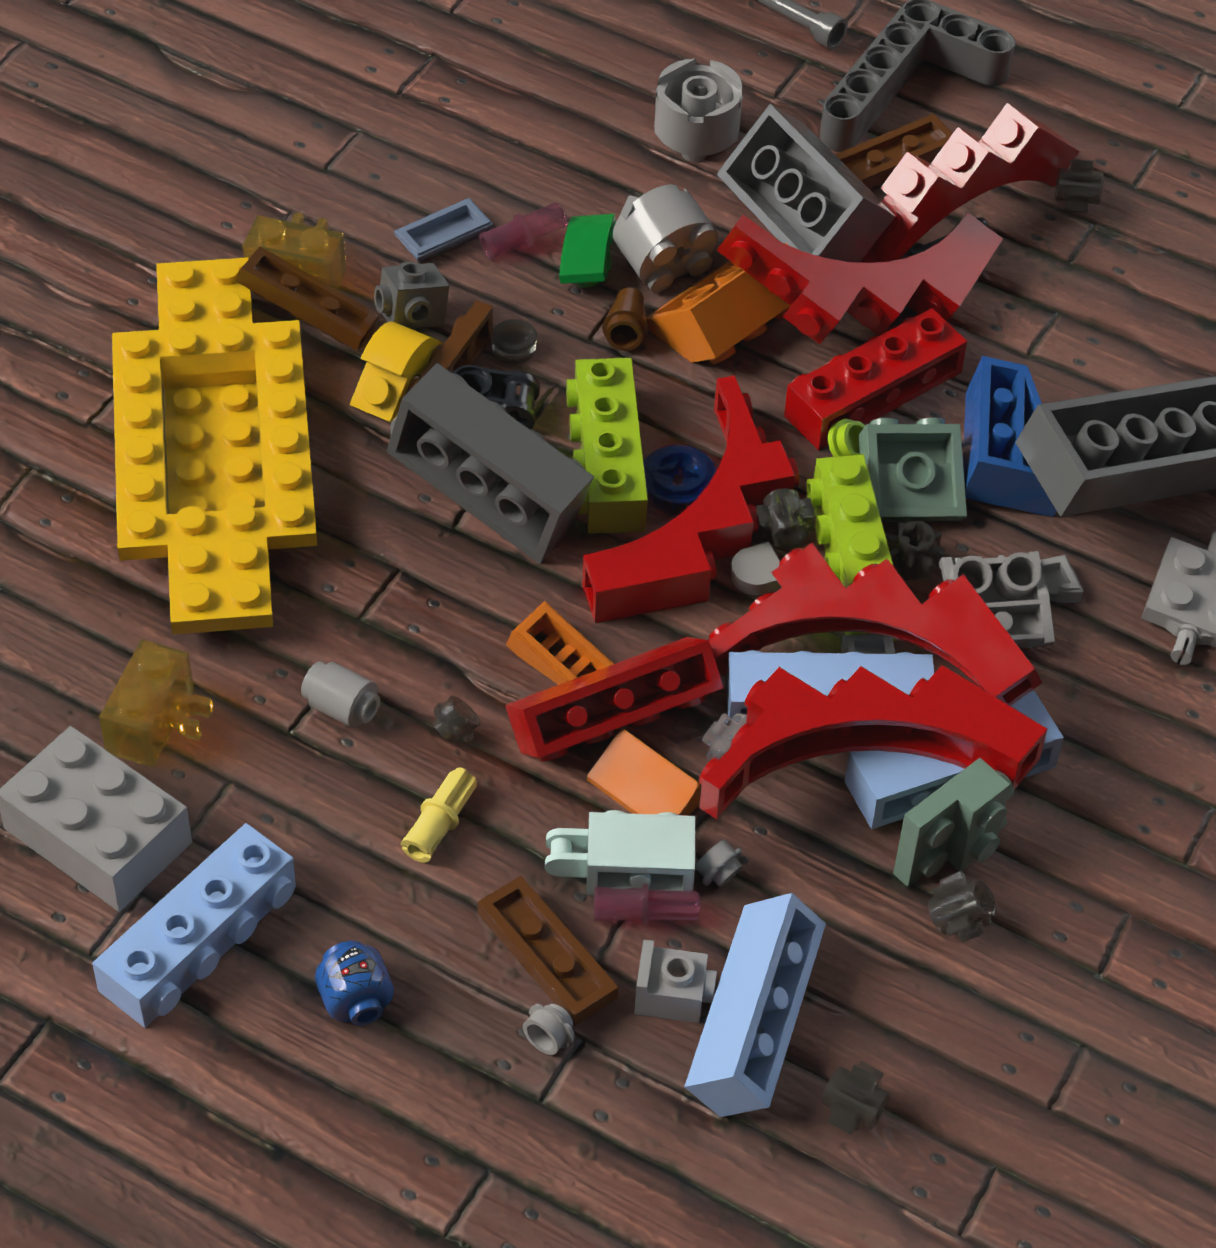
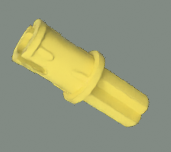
M458 767L448 774L433 798L425 799L421 805L422 813L400 843L403 846L402 850L407 856L421 863L430 861L434 851L448 830H454L459 824L458 814L477 787L476 777L469 774L466 769Z

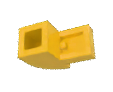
M392 321L383 324L374 333L360 358L367 362L349 405L392 422L398 414L402 398L407 394L411 380L415 375H421L429 365L434 349L439 344L443 345L444 342Z

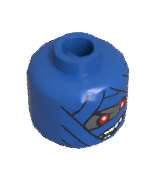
M345 941L334 945L325 952L322 961L316 968L315 981L325 1008L332 1019L342 1023L352 1022L356 1026L373 1023L381 1017L383 1010L393 998L394 986L378 949L358 941Z

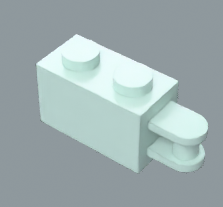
M618 810L604 813L589 812V829L556 828L546 834V846L551 849V854L545 859L546 872L558 877L587 878L586 895L692 898L695 874V816H683L672 812H663L657 815L628 814Z

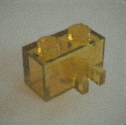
M295 212L291 222L257 215L242 246L243 257H248V260L258 247L261 246L336 290L339 289L346 273L344 233L329 230L328 219L319 217L317 225L312 227L304 225V214Z
M141 639L99 716L106 751L113 756L154 767L173 728L177 729L184 737L199 740L202 734L201 722L187 717L201 715L210 719L213 713V703L211 698L191 695L194 686L189 652Z

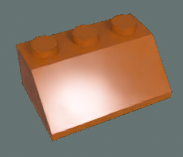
M729 260L648 315L646 319L648 330L689 362L693 363L710 359L712 364H716L732 356L736 352L734 345L741 340L749 341L768 330L766 323L774 317L775 319L782 318L791 305L770 292L768 288Z

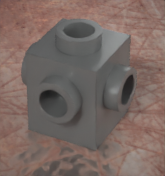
M404 262L399 266L382 267L380 285H377L374 290L375 307L379 313L383 314L387 322L392 321L413 330L422 327L444 326L450 286L434 263Z

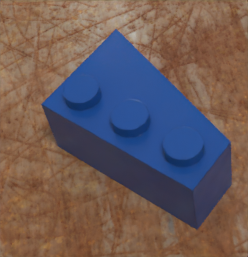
M986 356L981 357L966 391L963 448L965 497L970 500L1054 517L1057 510L1015 443L1038 404H1042L1027 365Z

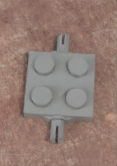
M1216 531L1211 535L1207 550L1173 537L1170 538L1141 617L1143 620L1164 627L1174 636H1177L1170 657L1177 663L1184 649L1180 662L1181 665H1187L1192 661L1196 644L1216 647Z

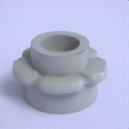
M726 839L712 847L695 865V869L703 877V885L707 886L714 881L719 887H722L743 868L742 864L737 860L743 852L742 849L739 847L735 850Z
M535 1004L529 1009L530 1017L523 1023V1031L528 1041L540 1052L554 1055L561 1048L566 1049L574 1041L573 1020L564 1008L557 1004H549L544 1007L541 1004Z

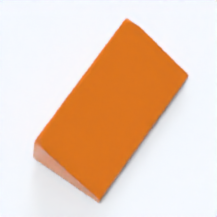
M624 729L613 738L587 775L588 782L632 814L657 815L663 812H672L678 815L689 816L699 806L700 784Z

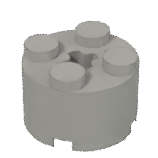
M685 59L665 68L660 74L656 89L654 132L661 142L670 149L681 153L685 160L700 162L707 155L719 153L738 141L743 100L742 82L739 75L729 66L710 60V66L696 65V59Z
M668 184L648 191L632 203L636 210L626 220L621 215L614 226L613 240L641 281L653 293L666 290L675 278L689 273L691 276H699L712 265L713 260L710 255L717 243V230L686 188H684V191H680L677 185Z

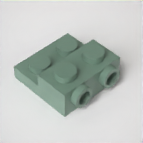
M879 418L872 420L870 424H866L859 434L860 454H864L881 522L963 521L967 517L960 424H945V420L942 418H925L917 421L916 424H899V421L895 418Z
M979 758L904 814L893 874L909 887L923 875L931 877L936 874L946 861L961 872L973 861L983 862L989 858L1000 843L999 831L1007 825V808L1005 805L1006 801L1014 795V787L1009 778L1002 772L992 769Z

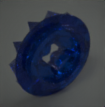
M670 445L659 448L648 455L643 462L647 492L652 494L655 504L667 501L673 510L679 503H686L690 506L708 486L717 471L713 461L705 453L685 445ZM678 468L683 469L682 475H684V480L682 484L675 485L673 478L675 474H678Z

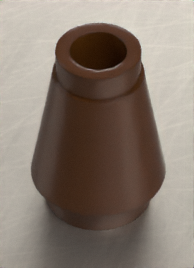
M624 288L618 293L614 304L603 322V334L613 348L621 351L633 350L644 342L648 335L644 296L636 288Z

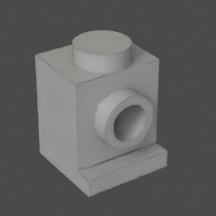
M643 940L636 985L634 1014L699 1023L702 1002L712 1003L714 999L717 971L707 970L708 954L654 947V941Z

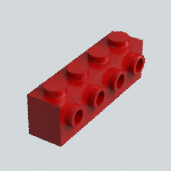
M933 308L916 317H909L899 326L880 336L869 338L863 345L844 355L835 356L822 367L808 374L796 377L787 385L784 417L819 451L829 445V430L835 422L851 419L859 421L864 425L869 424L872 420L882 417L962 373L967 340Z
M685 637L508 703L505 707L520 753L539 758L540 761H549L569 752L568 747L583 741L586 744H592L606 740L615 735V729L625 725L640 726L653 722L661 717L660 712L675 706H677V709H684L698 705L706 700L705 695L724 687L709 640Z

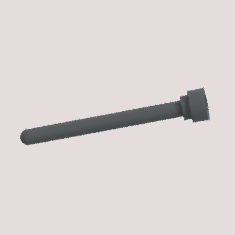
M756 0L810 29V34L814 36L815 42L830 50L835 49L842 42L847 32V20L833 12L816 14L792 0Z

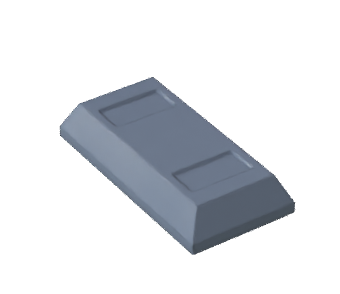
M467 198L395 230L394 235L419 263H422L486 234L493 228V223L470 198Z

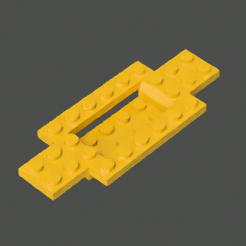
M248 257L156 263L159 330L112 333L117 549L119 561L168 557L172 635L273 627L269 550L317 546L299 320L253 323L251 290L236 282L241 268L248 261ZM162 380H163V388H164V409H165V433H166V458H167V483H168V508H169V514H167V489H166V464H165V439H164V414H163V389H162Z

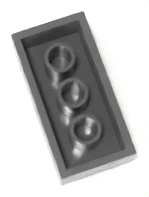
M772 104L768 105L717 173L721 180L780 242L788 243L791 247L824 258L860 263L896 217L803 122Z
M438 363L402 398L386 451L539 564L544 561L573 528L594 478L578 461L562 454L547 443L541 434L522 425L507 414L501 405L489 401L470 387L461 376L449 372Z

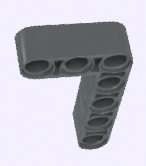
M908 0L825 99L822 111L820 140L830 150L842 152L856 146L924 60L982 84H1003L1010 75L1015 47L1014 37L1004 29L931 0Z

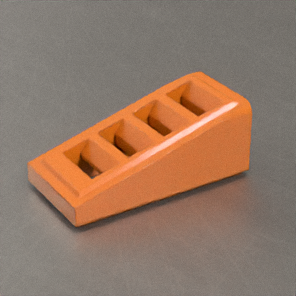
M546 601L539 605L511 632L506 646L519 658L557 685L577 678L576 676L588 664L595 668L596 671L614 664ZM542 631L548 637L540 644L535 637ZM558 642L564 648L553 656L548 650ZM571 654L578 656L580 659L570 669H567L562 664Z

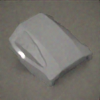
M1039 551L1028 552V554L1018 552L1009 557L999 555L996 558L966 556L962 559L955 558L953 562L952 557L941 558L938 564L942 570L943 581L949 579L955 581L964 574L1020 649L1053 645L1055 639L1050 599L1042 573Z

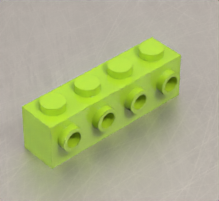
M632 358L575 360V379L566 380L567 407H576L577 413L570 414V440L580 444V449L573 450V459L578 461L587 472L594 476L578 515L586 514L588 534L646 531L648 499Z
M864 454L816 458L814 478L807 479L806 483L807 500L809 507H814L816 536L819 545H824L825 561L846 588L853 583L856 574L866 566L874 563L880 564L885 559H888L892 565L893 563ZM845 632L846 635L871 634L864 632Z

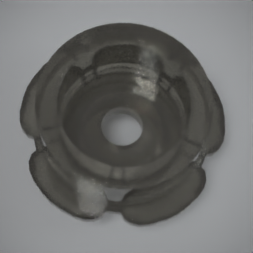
M450 696L444 703H438L434 707L433 711L436 716L433 722L434 727L445 739L456 743L459 739H463L466 742L474 739L472 732L481 722L478 715L467 703L456 696Z

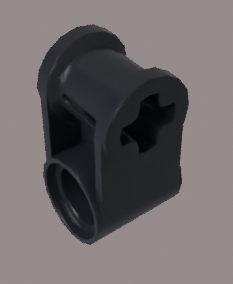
M465 365L453 372L461 376L470 387L489 401L501 405L511 417H513L514 411H517V421L528 429L533 428L536 419L535 412L532 410L533 403L538 399L541 389L540 383L534 376L521 371H501L475 365ZM517 385L521 386L520 395L515 394Z

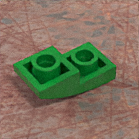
M615 214L571 217L566 230L561 255L560 284L574 283L577 287H591L599 284L601 281H605L612 265L610 245L613 241V229L616 224Z

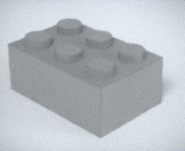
M71 725L0 788V814L4 829L118 912L192 843L188 812L185 805Z

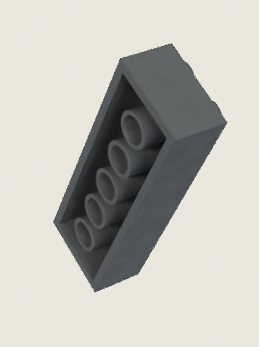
M1216 376L1038 404L1015 443L1060 517L1216 489Z

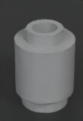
M322 661L316 662L307 672L301 686V695L308 700L311 708L351 728H356L362 723L371 721L380 705V697L377 695L378 688L375 682L335 662H329L328 664Z

